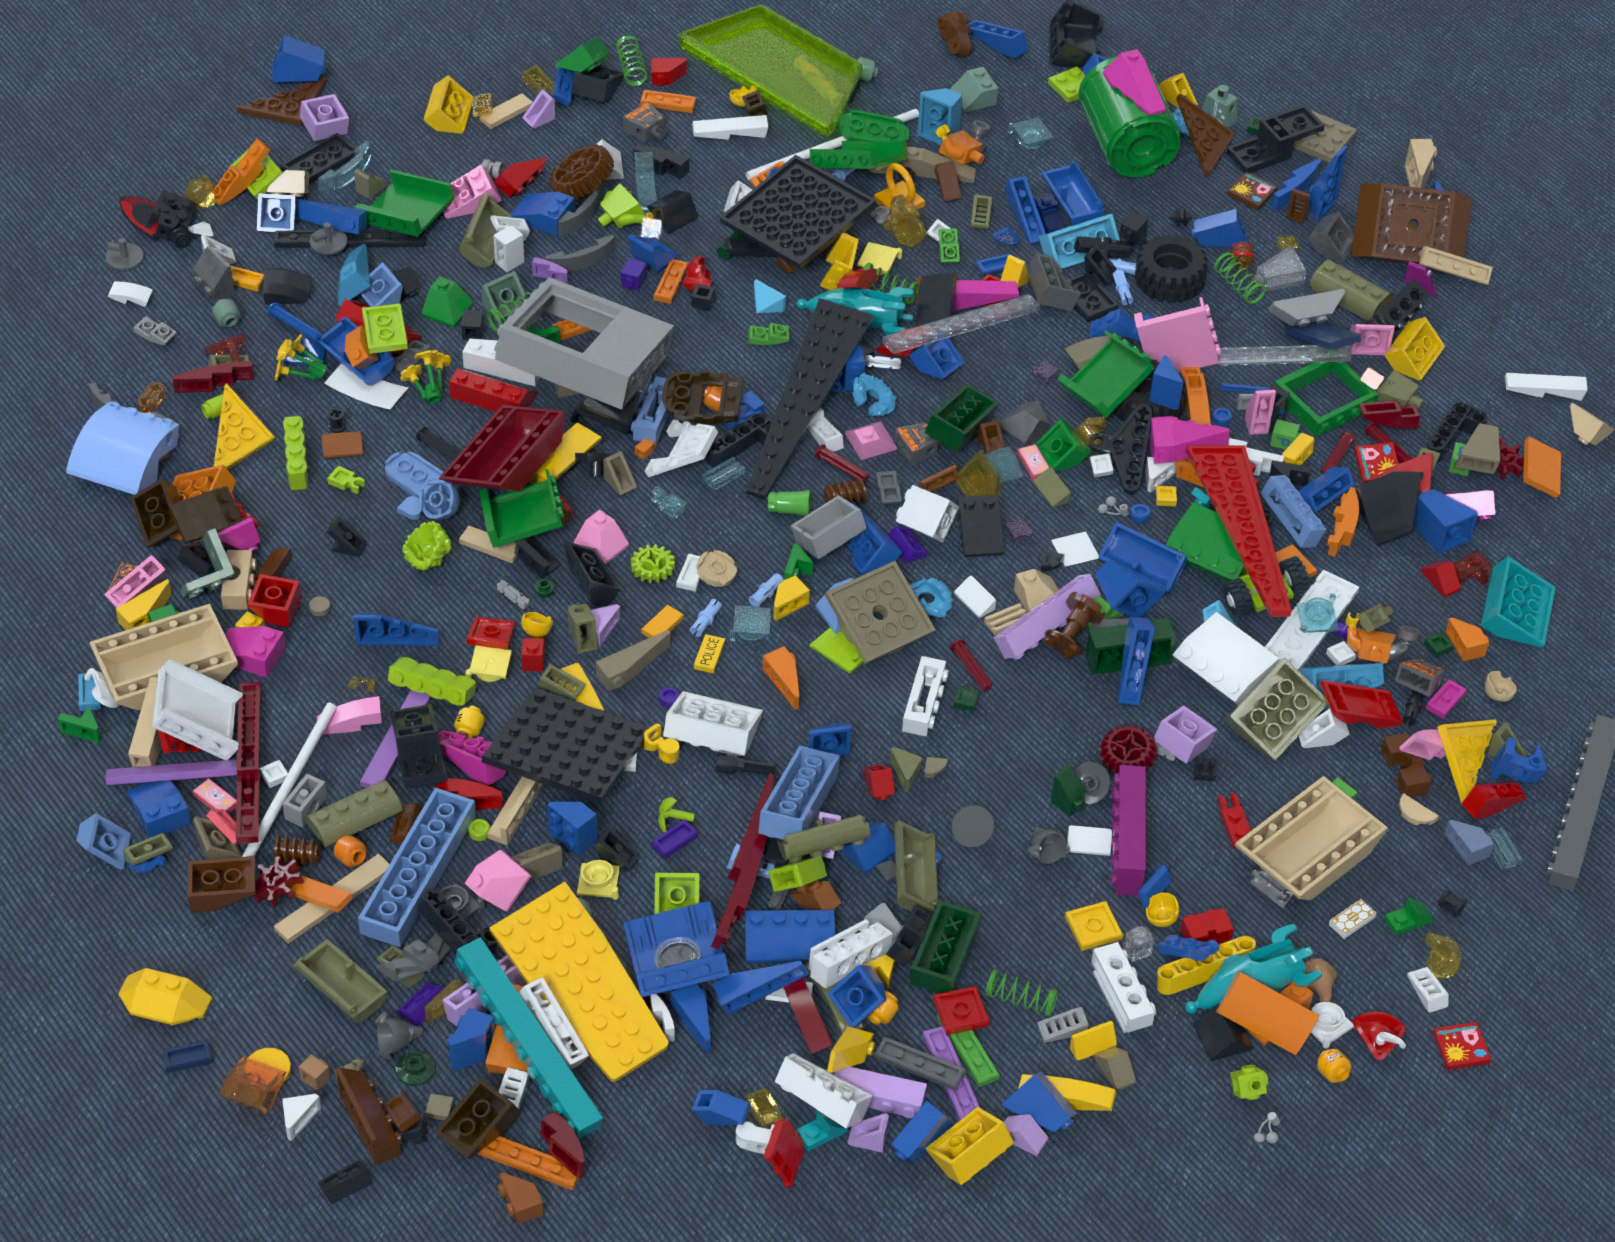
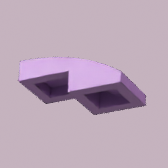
M533 258V276L551 277L568 284V271L565 268L548 260Z

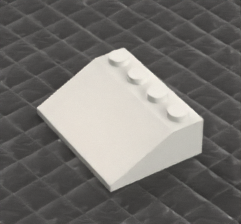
M1217 612L1191 633L1173 654L1180 663L1236 705L1280 660L1276 655Z
M683 691L666 714L663 736L675 739L676 741L689 742L693 746L702 745L710 747L714 751L723 750L735 753V756H745L753 741L763 710Z

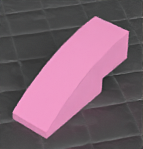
M379 696L351 701L337 706L322 735L361 731V725L382 723Z
M1433 729L1418 731L1399 747L1400 751L1431 760L1434 756L1442 759L1446 755L1439 731Z

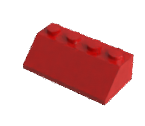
M344 299L335 319L341 322L343 317H347L358 327L363 326L365 330L362 308L370 306ZM405 327L407 344L414 339L421 340V335ZM403 350L388 351L392 355H395V353L403 354Z
M457 369L449 380L450 398L497 412L502 405L529 407L537 395L536 391L469 370Z

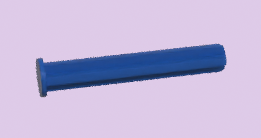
M277 302L269 306L268 314L271 317H277L310 339L319 341L322 335L318 330L284 310Z

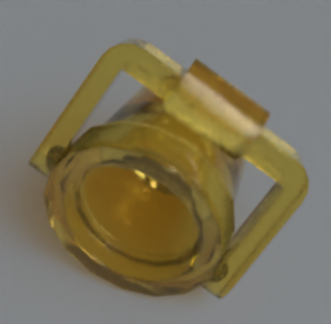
M1105 417L1087 418L1075 429V432L1083 438L1088 447L1093 434L1103 433L1102 431L1106 426ZM1095 439L1093 441V444L1097 446L1102 442V440Z

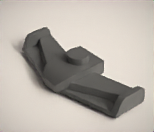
M436 932L426 944L417 939L405 946L402 951L403 958L388 963H380L379 971L394 982L424 972H430L438 967L439 962L451 948Z

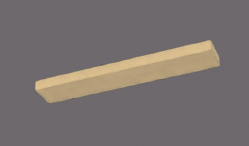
M377 854L332 885V887L351 893L354 899L380 881L390 864ZM308 902L274 925V931L289 944L335 911Z

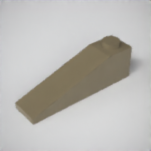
M907 146V160L903 161V167H910L915 172L913 176L937 179L934 172L936 164L949 161L954 163L959 182L974 183L976 168L961 164L924 148Z
M666 630L596 661V676L608 692L627 684L670 646V631Z

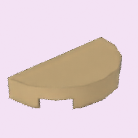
M1403 793L1399 806L1404 819L1414 825L1427 823L1432 825L1438 821L1439 815Z

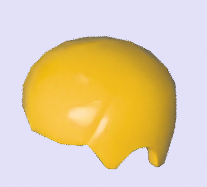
M742 86L739 90H731L729 99L735 106L745 108L742 96L756 91L757 88L752 86L748 90L745 86Z
M528 612L523 614L521 626L528 635L543 637L550 632L554 621H551L550 616L545 617L537 612Z
M1170 893L1153 895L1150 897L1149 906L1146 907L1148 921L1157 927L1171 926L1177 921L1180 913L1178 901Z

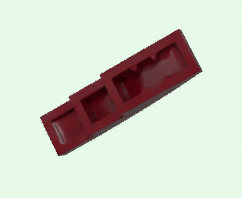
M252 361L223 363L175 375L172 378L174 392H214L215 386H225L226 384L234 386V381L254 380Z
M804 977L783 987L811 1055L833 1047Z

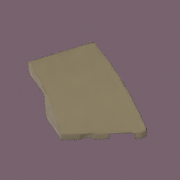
M1107 336L1090 338L1065 348V351L1080 370L1110 339Z

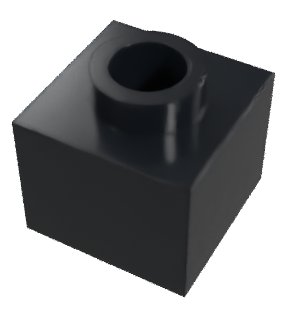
M697 284L691 296V307L710 311L715 300V288Z

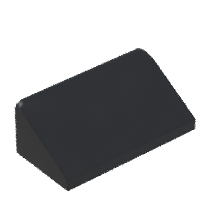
M198 545L181 547L178 561L202 578L216 572L209 554Z
M356 1161L319 1180L317 1183L327 1200L334 1204L371 1185L372 1179L368 1169L360 1161Z

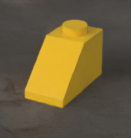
M1184 73L1172 76L1159 84L1165 99L1175 107L1179 108L1176 100L1179 94H1182L1198 105Z
M796 575L783 580L778 585L774 602L773 619L775 621L809 604L810 590Z

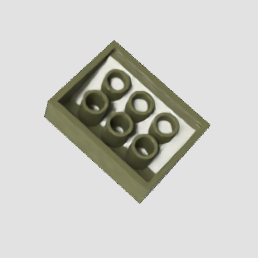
M1283 658L1266 673L1223 720L1239 736L1275 761L1327 706L1328 701L1286 658Z

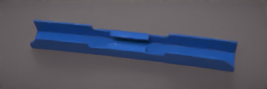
M1229 383L1221 384V390L1255 393V391L1270 389L1267 387Z

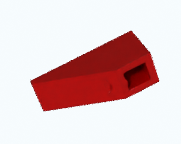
M547 158L511 164L493 183L508 198L513 193L517 195L524 188L522 186L523 183L528 185L535 178L533 174L536 173L538 175L545 168L543 164L547 161Z
M1515 782L1475 785L1462 802V805L1474 819L1488 818L1525 800L1527 796L1522 791L1521 786Z

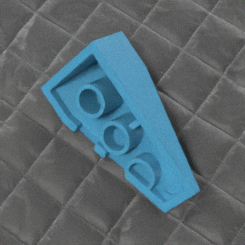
M364 243L348 254L340 271L337 291L338 304L342 306L344 299L351 300L370 287L367 249Z
M1383 663L1299 668V672L1324 696L1325 694L1320 685L1322 680L1376 688L1384 684ZM1329 704L1323 710L1331 709Z

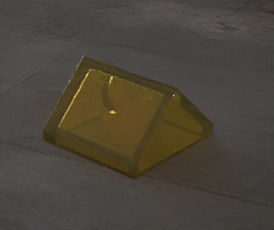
M979 450L957 473V480L955 481L965 496L997 495L998 497L1000 476L983 452Z

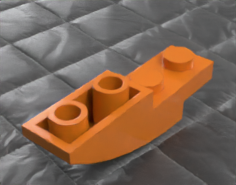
M256 138L237 167L235 168L230 165L211 192V197L218 204L223 205L244 191L265 168L262 161L270 149L261 140Z
M1200 367L1180 368V374L1186 383L1185 405L1189 420L1201 425L1211 424L1206 385Z
M1350 487L1347 494H1343L1340 501L1341 506H1337L1333 517L1336 518L1334 524L1335 534H1331L1327 542V546H1329L1328 555L1336 557L1342 544L1350 547L1354 538L1359 515V502L1356 490L1353 487Z

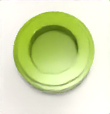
M483 819L472 821L468 827L470 838L476 841H483L488 838L489 823Z

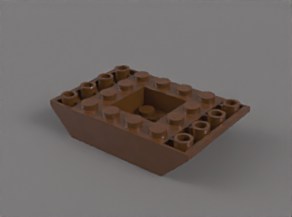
M1385 183L1361 184L1351 257L1408 264L1409 261L1419 264L1423 247L1427 246L1464 258L1472 197L1456 192ZM1410 220L1417 221L1418 228L1415 230L1410 229L1408 222Z

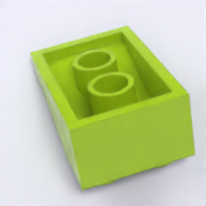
M655 873L654 914L699 903V873Z

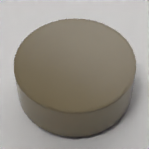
M322 596L313 598L309 603L311 614L318 617L327 615L330 612L329 600Z

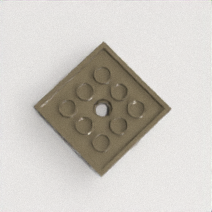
M895 561L825 593L826 599L837 616L842 633L856 648L865 665L885 655L896 653L907 645L933 634L936 630ZM873 612H880L883 619H876L873 616Z

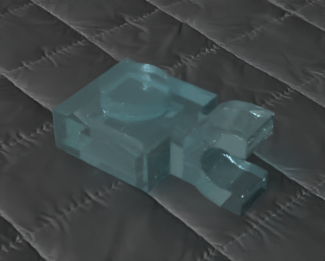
M658 486L652 490L654 496L651 498V501L659 504V510L676 519L687 508V502L672 493L666 496L665 492Z

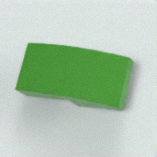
M938 229L941 263H959L957 229Z
M770 323L768 328L750 325L748 329L749 344L774 345L788 342L789 326Z

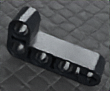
M1462 402L1455 403L1428 441L1427 449L1440 453L1437 463L1442 461L1462 431L1472 435L1479 423L1486 424L1487 414Z
M756 413L714 439L707 452L708 465L719 467L757 442L764 445L773 420L763 413Z
M430 888L424 892L419 911L455 954L458 948L480 937L492 955L496 952L499 943L491 934L490 927H485L475 932L439 890Z

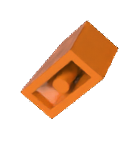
M359 326L346 335L345 352L352 367L364 369L379 360L376 353L369 354L366 332L363 326Z
M1455 618L1448 619L1445 632L1462 661L1484 657L1489 647V640L1479 627Z

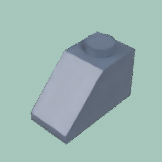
M1455 820L1448 821L1445 836L1467 865L1490 857L1494 843L1492 838L1482 828Z

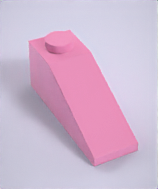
M1275 390L1255 391L1248 402L1245 421L1249 435L1268 434L1276 395Z
M151 555L104 595L118 608L157 585L166 577V569Z

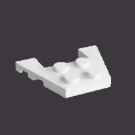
M672 420L666 432L669 437L679 436L669 457L651 459L645 473L648 477L704 459L718 433L715 426L703 424L694 426L690 422L680 423L679 420Z

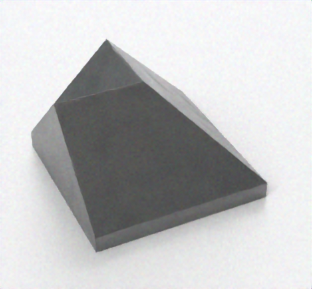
M1039 401L1022 404L999 421L1000 429L1023 446L1051 427Z

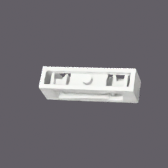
M921 657L903 717L902 732L927 737L929 729H933L935 723L933 714L938 713L940 701L937 700L938 697L942 698L944 685L942 683L947 682L949 670L945 669L946 661ZM924 678L925 685L931 686L926 701L925 713H923L924 707L919 706L924 688Z
M542 977L525 985L519 991V995L570 1070L579 1066L589 1054ZM544 993H545L546 997L548 998L547 1000H543V998H542V996L544 995ZM573 1042L578 1049L576 1051H574V1049L571 1046Z

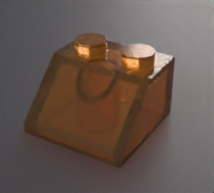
M244 1056L228 1072L219 1095L227 1101L268 1115L286 1072Z

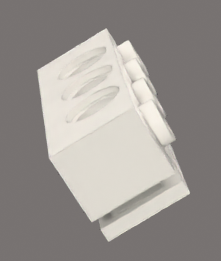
M865 919L811 948L808 967L811 971L810 977L825 989L841 981L859 964H866L885 955L892 943L893 933L879 922L869 926V921Z
M1118 942L1093 949L1092 964L1095 968L1093 974L1123 1032H1131L1153 1025L1154 1015H1156L1155 1006L1152 1002H1149L1144 985H1140L1135 968L1131 967L1128 962L1126 951L1121 949Z

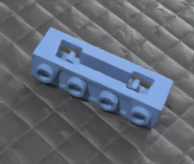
M656 377L654 383L649 385L648 395L644 396L642 408H639L637 411V419L633 420L631 424L633 440L655 441L656 445L670 415L662 401L666 378ZM657 399H658V403H659L660 405H659V407H658V409H657V411H656V413H655V422H654V417H652V415H653V412H654V410H655V408H656V401H657Z
M1286 475L1270 476L1260 494L1301 548L1316 547L1326 531L1321 520L1317 518L1311 507L1305 502ZM1270 496H1275V501H1279L1280 504H1275ZM1294 527H1296V529H1299V530L1301 531L1300 534L1297 533V531L1294 529Z

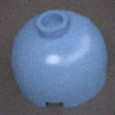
M436 479L429 481L425 489H422L419 494L420 510L428 518L434 520L449 519L459 508L460 499L458 491L453 485L444 480Z

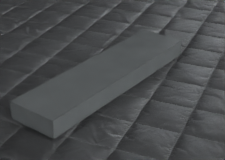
M888 1037L883 1038L874 1054L875 1059L954 1091H957L966 1075L965 1068Z

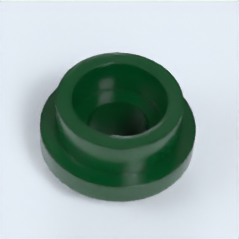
M540 579L534 584L535 592L543 598L551 596L555 589V585L550 579Z

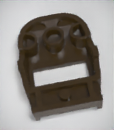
M690 370L675 372L664 383L663 405L670 415L688 422L712 425L739 421L744 385L743 376H739V379L728 378V373L720 372V374L709 373V370H701L700 373H691ZM703 386L722 387L719 413L709 416L700 414Z

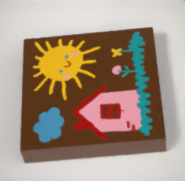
M1246 172L1228 190L1227 195L1259 210L1277 191L1278 186Z

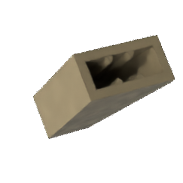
M1479 423L1456 462V467L1494 474L1500 463L1499 429L1497 426Z

